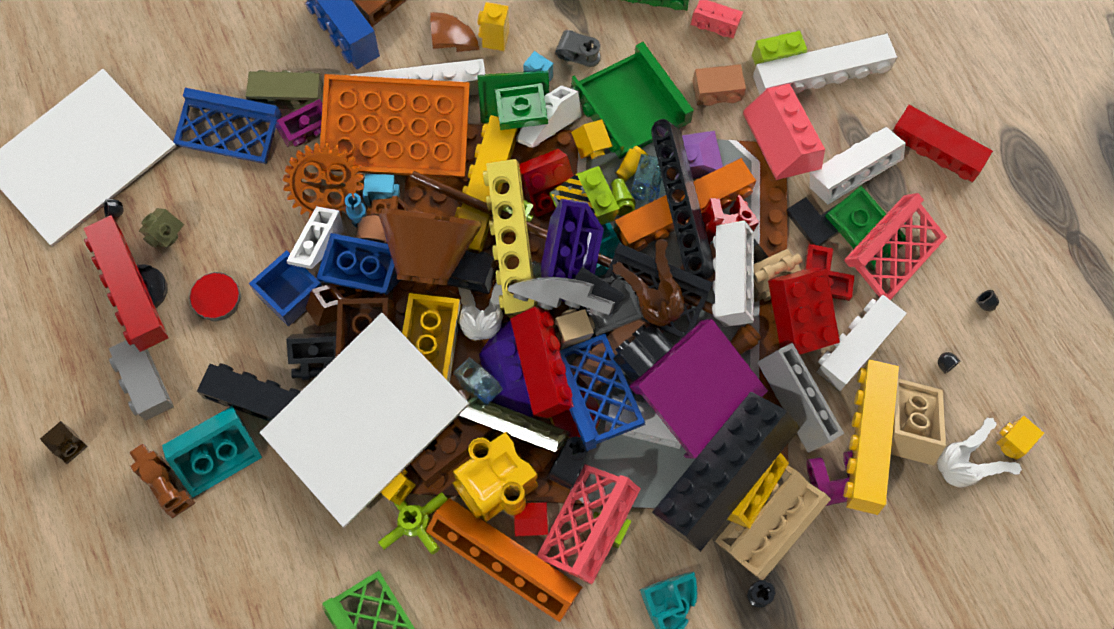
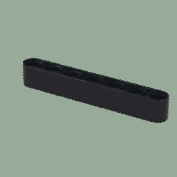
M660 119L653 124L651 134L685 271L706 280L714 274L713 256L680 129L666 119ZM696 239L695 245L691 247L692 242ZM702 262L700 269L697 270L698 264Z

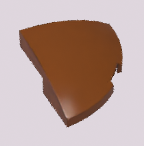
M430 12L433 49L456 47V52L479 50L477 38L468 25H465L455 16Z

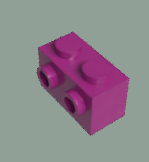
M320 99L277 120L276 128L287 147L292 145L298 147L308 141L307 137L313 134L316 137L321 135L323 104Z

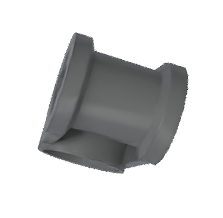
M565 30L559 40L555 54L562 60L593 67L600 62V42L594 37L578 34L572 30Z

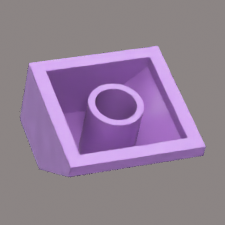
M715 131L682 135L693 179L701 178L723 167Z

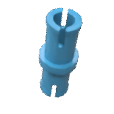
M352 193L345 197L346 213L351 219L353 226L357 227L360 220L366 215V208L358 194L354 193L355 198H353Z

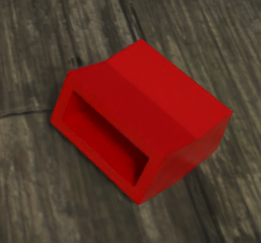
M547 502L526 503L524 510L514 515L515 536L548 535Z

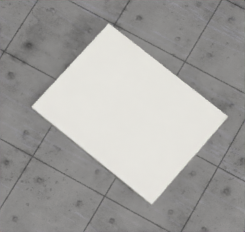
M102 69L0 148V189L53 247L104 206L105 199L115 197L177 146L112 77Z
M381 313L259 433L342 527L345 528L469 403L396 326Z

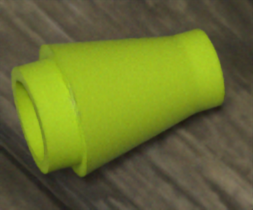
M623 179L613 180L611 182L612 194L620 208L617 215L624 216L635 210L636 201Z

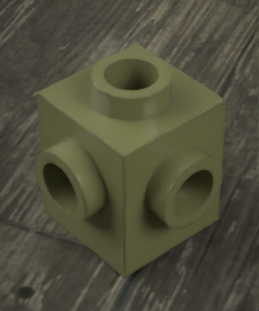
M156 208L153 213L148 214L141 223L143 226L139 232L145 236L143 240L152 247L160 246L167 248L177 240L178 232L185 224L168 210Z

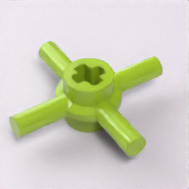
M441 492L423 507L408 505L405 500L400 506L395 504L400 511L397 519L398 526L379 540L378 543L385 550L403 535L409 537L418 536L431 555L437 553L440 547L431 535L426 532V529L429 525V515L448 499ZM412 518L416 519L414 524L410 522Z

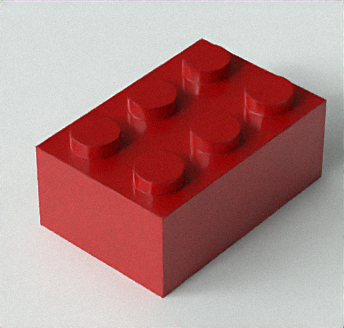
M808 268L778 276L768 281L780 349L793 343L800 355L840 343L827 269Z

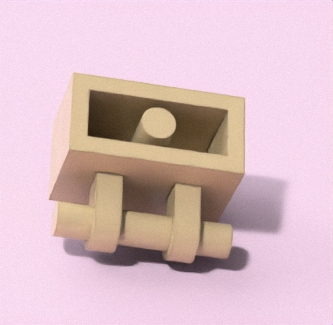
M786 249L754 264L755 302L762 299L764 301L771 299L768 284L770 279L801 271L798 264L802 263V258L798 253L792 256L789 249Z

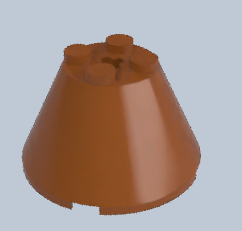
M386 208L379 209L378 211L397 273V279L447 285V280L451 277L481 228V222L452 216L441 218L431 213Z

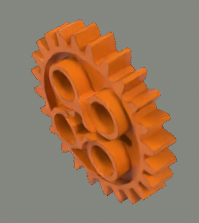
M315 143L314 150H311L306 145L304 149L305 154L298 150L296 152L297 159L291 157L289 160L292 166H286L285 172L288 174L283 177V181L287 182L283 190L291 191L287 195V200L295 199L292 207L301 206V215L306 211L310 212L309 219L316 206L338 210L342 218V211L346 213L347 207L345 197L352 193L353 198H355L354 193L358 194L360 198L362 197V193L359 190L364 188V184L360 183L364 176L363 174H356L360 171L361 166H353L355 157L347 159V150H344L341 154L338 153V145L333 150H329L328 143L325 144L324 149H320L319 144ZM313 165L318 169V172L309 173L306 167ZM338 168L342 170L343 175L335 176L331 173V169ZM321 179L326 180V186L322 185ZM313 189L317 195L308 196L304 190ZM338 192L341 198L333 199L329 193Z

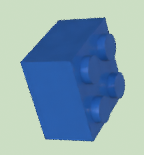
M286 250L256 276L249 285L255 295L289 327L307 311L306 305L311 290L322 287V285L306 268L287 264L290 253Z

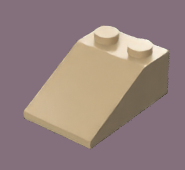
M898 379L891 455L934 466L946 447L943 390Z

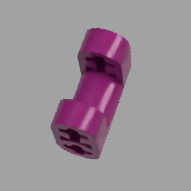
M853 450L843 453L845 469H847L849 458L853 457ZM821 457L807 459L806 469L810 484L824 492L831 499L826 506L847 502V498L844 497V488L846 482H849L850 474L847 473L848 478L830 481L825 463Z

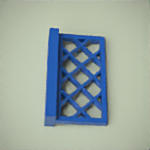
M190 88L184 89L183 97L185 102L173 141L176 146L262 164L267 163L276 123L282 117V113L277 106ZM190 108L200 109L203 115L191 122L188 117ZM217 112L222 113L226 119L214 126L209 117ZM239 117L245 118L249 124L237 131L232 121ZM206 119L211 128L199 135L194 126ZM261 122L270 123L268 131L261 135L258 134L254 127ZM229 124L234 133L222 140L217 131ZM192 128L197 137L189 142L181 141L183 133ZM252 128L257 138L245 144L240 135ZM215 133L220 142L213 146H206L203 139ZM237 137L242 147L235 151H230L225 144ZM258 142H261L264 147L261 157L252 155L249 151V148Z
M606 334L560 351L561 359L566 367L565 374L568 386L572 391L574 407L569 410L587 451L597 448L596 444L645 425L644 418L619 365L612 359L615 354ZM603 343L606 349L602 358L590 354L592 347ZM572 354L583 356L578 367L568 364L565 357ZM587 358L600 363L595 373L582 369ZM603 365L615 369L612 380L599 375ZM580 374L593 378L588 389L577 386L576 381ZM597 380L609 384L605 396L592 391ZM613 387L624 390L625 397L622 402L609 398ZM589 396L602 400L598 412L586 407ZM606 402L620 407L615 419L601 414ZM623 409L633 412L637 420L627 424L620 421L619 418ZM599 418L613 423L608 432L598 434L596 425Z

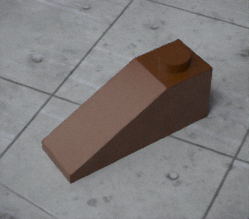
M328 284L311 290L306 310L317 327L337 321L338 299L373 298V294L377 293Z

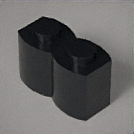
M643 324L632 334L635 338L631 342L626 339L615 349L618 354L612 359L633 382L673 347L654 324L649 325L647 328Z

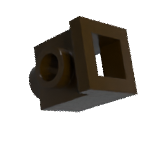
M62 421L40 438L52 454L62 459L66 464L88 447L73 429Z

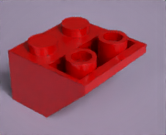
M555 149L519 164L522 190L528 202L534 205L532 210L536 217L556 209L550 192L573 176L568 156L560 149Z

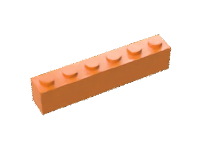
M742 158L694 181L701 213L710 198L720 199L723 210L730 206L738 195L745 199L753 193L756 180ZM666 195L616 219L614 223V231L620 242L637 251L645 249L648 243L654 240L665 239L670 232L675 230Z
M451 498L434 513L426 529L428 534L558 622L563 619L582 589L581 585L481 518H476L472 512Z

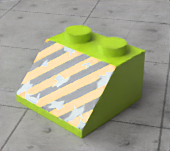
M599 166L575 174L550 192L555 207L558 206L561 199L588 203L601 225L614 221L620 209Z

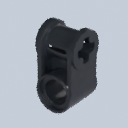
M572 437L564 444L547 476V479L569 490L574 486L581 471L580 468L588 453L581 437ZM573 446L577 447L576 455L572 454Z

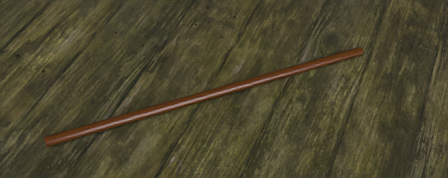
M413 171L410 180L493 216L492 210L488 211L486 202L416 171ZM504 210L500 214L502 219H509L512 214ZM527 221L528 233L546 240L548 230ZM599 253L597 263L609 268L612 259ZM632 268L633 273L639 272ZM647 274L637 276L647 286L654 285L651 276ZM692 294L683 296L684 302L694 307L698 306L701 299ZM705 301L702 310L713 315V304Z

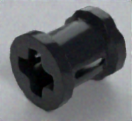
M761 580L749 588L747 598L752 606L762 608L774 600L776 591L770 582ZM758 591H765L766 596L758 598L756 593Z

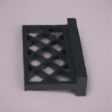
M619 243L604 278H609L611 275L613 278H616L613 272V265L620 262L626 265L630 272H633L632 268L639 271L634 273L636 276L642 274L651 276L654 285L648 288L658 290L660 283H657L656 279L660 280L655 258ZM668 264L672 278L682 290L686 291L682 293V296L692 293L701 297L698 306L687 310L684 303V312L680 317L686 315L690 324L686 333L677 330L673 321L670 322L671 327L668 325L656 326L663 331L683 338L694 328L713 282ZM695 311L693 318L691 320L689 313ZM645 318L640 319V321L645 322L649 325L652 324Z

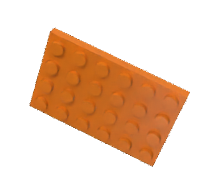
M324 74L320 149H324L325 144L328 143L329 150H333L336 145H338V153L340 154L347 150L346 158L355 157L353 166H361L360 171L357 173L411 176L413 171H416L427 177L465 179L470 82ZM338 168L331 169L333 172H342Z

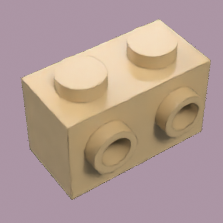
M576 309L567 310L562 313V316L556 317L553 325L555 335L560 343L559 351L589 340L595 330L593 319L587 315L585 309L580 311Z

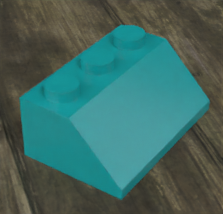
M233 406L162 445L165 459L192 498L262 458L246 426Z

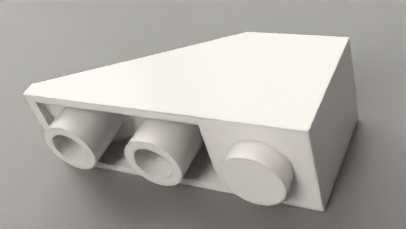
M560 86L545 95L548 124L523 127L515 138L516 142L528 147H536L542 141L555 135L558 131L580 118L581 109L578 91Z

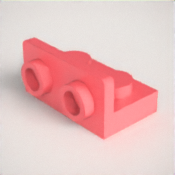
M699 0L693 12L691 25L702 30L718 33L723 37L734 39L743 12L712 1Z

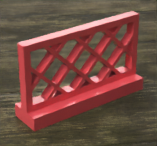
M919 193L904 195L844 259L849 267L857 269L879 298L884 295L891 300L947 238L921 203L924 199ZM915 211L920 215V225H912V215ZM900 228H906L905 242L897 241ZM912 229H920V243L912 242ZM927 230H931L937 237L932 243H927ZM885 244H891V258H882L883 246ZM897 245H905V259H897ZM912 246H920V257L917 260L912 259ZM870 260L876 261V275H871L865 268ZM882 261L891 262L890 275H882ZM897 262H905V273L902 276H897ZM882 278L890 279V290L887 293L882 289Z
M585 464L537 557L549 565L572 574L592 585L641 488L628 477L616 476ZM590 473L595 475L597 483L586 487L585 482ZM615 482L616 484L612 492L606 495L604 486ZM599 489L601 498L590 503L588 494ZM583 497L585 506L574 511L573 505L575 501ZM603 505L599 517L594 519L592 510ZM587 513L589 522L578 526L576 517ZM571 521L572 530L562 534L561 528L563 524ZM591 529L588 539L581 543L580 533ZM574 537L576 546L565 551L563 541ZM558 544L560 554L551 558L547 557L551 547ZM578 553V558L572 568L568 564L567 557Z

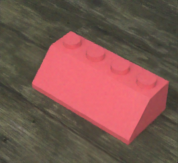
M790 83L767 88L743 110V115L776 180L822 169L825 148Z

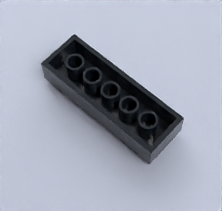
M750 392L652 513L667 529L701 552L799 431L800 427L787 410Z

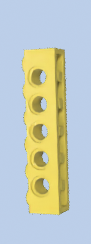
M513 159L486 163L487 171H483L485 186H489L490 195L486 196L488 211L492 210L493 220L489 221L490 232L496 238V245H493L494 260L499 261L500 269L496 270V280L498 285H502L503 295H499L500 309L505 310L507 315L520 314L534 306L537 307V301L532 299L522 301L514 298L513 294L507 291L508 287L515 281L521 282L534 279L520 166L518 161ZM502 183L510 185L509 191L506 194H498L497 192L498 186ZM506 207L512 208V216L509 219H502L501 211ZM508 232L516 234V239L512 244L504 243V236ZM514 256L518 257V267L512 270L508 269V259Z

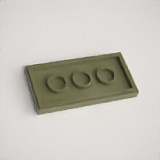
M477 396L468 400L469 405L459 414L554 452L567 442L570 434L567 430L491 401L485 404Z

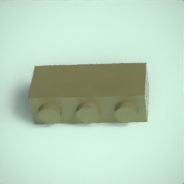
M265 70L249 71L247 100L275 105L279 109H300L318 99L322 102L323 83L320 73L311 71L304 73L290 71L268 72Z

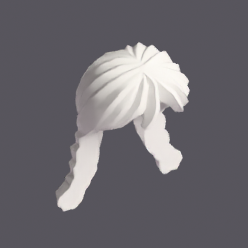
M497 282L495 283L489 306L484 311H480L475 307L471 290L458 288L461 303L463 304L458 321L463 334L475 341L494 337L501 328L504 316L499 304V295H503L502 285H498Z
M986 418L982 427L974 435L968 437L967 440L952 443L943 450L938 458L937 465L947 483L962 488L975 485L988 475L992 476L1002 472H1009L1013 475L1020 474L1022 469L1020 464L1016 462L998 461L980 465L969 462L971 452L975 451L986 440L990 430L996 427L997 424L993 418Z

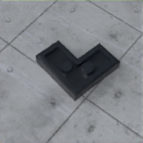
M807 197L786 210L789 218L810 244L820 246L839 234V231L825 217L833 208L820 215Z

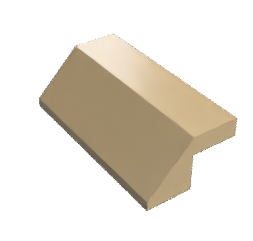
M788 465L751 528L748 529L731 521L715 542L760 580H764L831 499L824 492L808 483L797 470Z

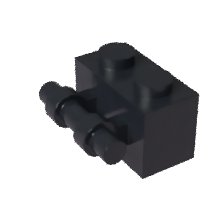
M337 332L291 334L286 339L288 364L301 365V368L291 370L292 379L302 378L303 381L311 380V378L317 377L336 358ZM310 363H324V367L311 368Z

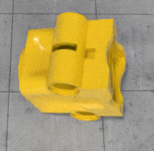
M506 432L492 442L485 438L473 440L469 445L470 460L453 471L456 480L452 484L473 515L476 518L482 516L485 522L502 510L512 516L521 513L526 506L525 496L538 487L536 472L529 463L519 458L515 452L514 443ZM482 454H486L485 457H483V458H478V456H480V455H482ZM511 496H518V497H519V498H518L517 500H515V501H509V500H507V499H508L509 497H511Z

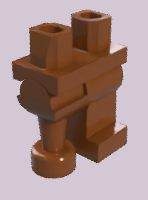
M141 444L130 451V455L135 461L134 464L130 465L131 469L143 482L149 485L160 507L167 515L175 518L195 504L194 499L187 491L182 490L179 492L175 485L176 479L169 471L172 468L154 450L149 451L146 445Z

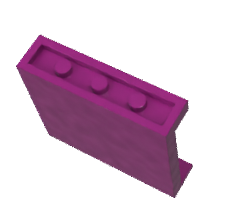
M713 319L703 320L698 323L629 386L634 394H641L686 450L683 456L690 459L697 458L750 392L762 397L768 391Z

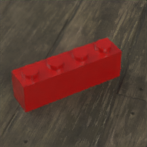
M910 104L892 131L905 142L906 146L915 150L917 154L926 156L940 167L947 168L956 173L960 178L972 183L980 174L993 150Z
M534 306L510 318L533 415L550 418L573 408L572 391L568 386L565 374L566 367L561 359L560 343L555 335L554 320L550 311Z

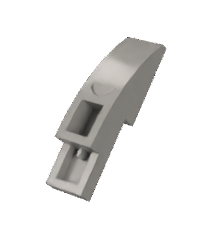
M545 277L529 279L512 284L507 290L514 293L513 297L522 301L532 299L538 301V306L549 310L560 306L562 299L566 300L565 304L574 308L584 306L590 308V313L604 317L605 314L610 315L615 305L613 301L592 295L594 284L570 278Z

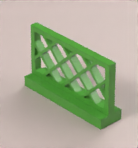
M380 571L375 572L335 598L331 597L322 603V609L334 629H356L358 619L373 621V629H376L377 623L391 625L393 629H396V627L415 629ZM375 580L382 587L380 598L365 595L367 585ZM363 588L362 594L356 593L357 591ZM384 594L387 595V597H388L389 600L383 599V598H384ZM348 597L360 599L357 613L345 611L340 602ZM363 600L379 603L376 617L360 614ZM382 604L395 608L397 611L395 621L379 618ZM349 616H350V617H355V622H354V624L352 623V621H351V619L349 618ZM399 616H400L401 620L403 621V623L397 622Z

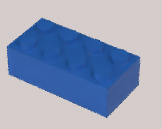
M307 0L305 2L310 14H315L318 17L317 22L323 31L327 30L330 33L329 38L333 45L341 48L345 61L348 64L352 63L356 70L380 57L374 29L351 0Z

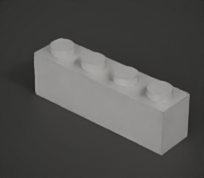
M793 343L757 362L781 406L789 412L800 427L797 434L808 453L844 434Z

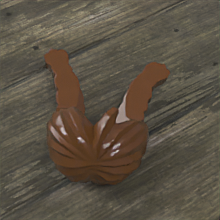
M662 238L657 240L655 244V262L657 263L661 281L658 290L648 288L642 279L638 278L636 274L628 269H625L622 263L617 262L613 265V272L624 277L625 281L636 292L643 317L656 326H665L671 321L678 319L684 310L681 288L672 278L670 266L665 257L668 242Z

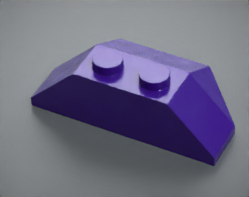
M561 199L549 222L541 264V278L559 277L574 279L582 267L595 275L604 229L588 203Z
M510 320L501 324V328L496 335L488 340L479 353L488 390L490 389V392L497 395L491 402L527 416L535 417L532 412Z

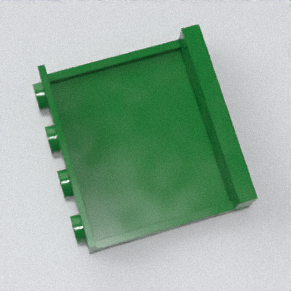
M644 42L635 45V53L580 81H578L575 75L572 76L570 89L578 91L579 101L586 117H590L593 122L603 120L612 144L609 150L612 153L615 152L619 159L625 157L628 150L633 149L634 146L643 148L653 143L651 129L656 121L666 119L678 129L690 124L692 121L693 108Z

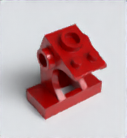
M740 195L737 196L733 207L730 208V215L723 213L720 199H709L702 212L709 244L713 241L714 236H716V226L745 220L753 232L756 229L759 221L748 207L747 201H744Z

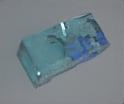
M641 154L632 186V196L635 200L649 203L657 200L662 181L657 157Z
M470 357L453 372L461 387L476 395L485 404L492 401L503 390L496 379ZM472 368L473 372L467 378L463 377L464 372Z

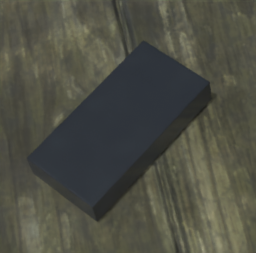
M584 267L580 269L574 278L575 280L594 284L592 295L615 302L613 311L609 315L611 317L626 296Z

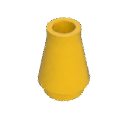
M638 146L629 149L615 174L626 182L631 176L647 165L648 154Z

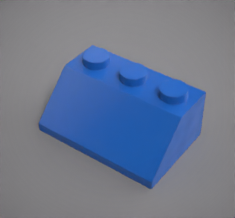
M330 234L316 277L318 281L388 295L401 281L397 279L388 244L339 234Z

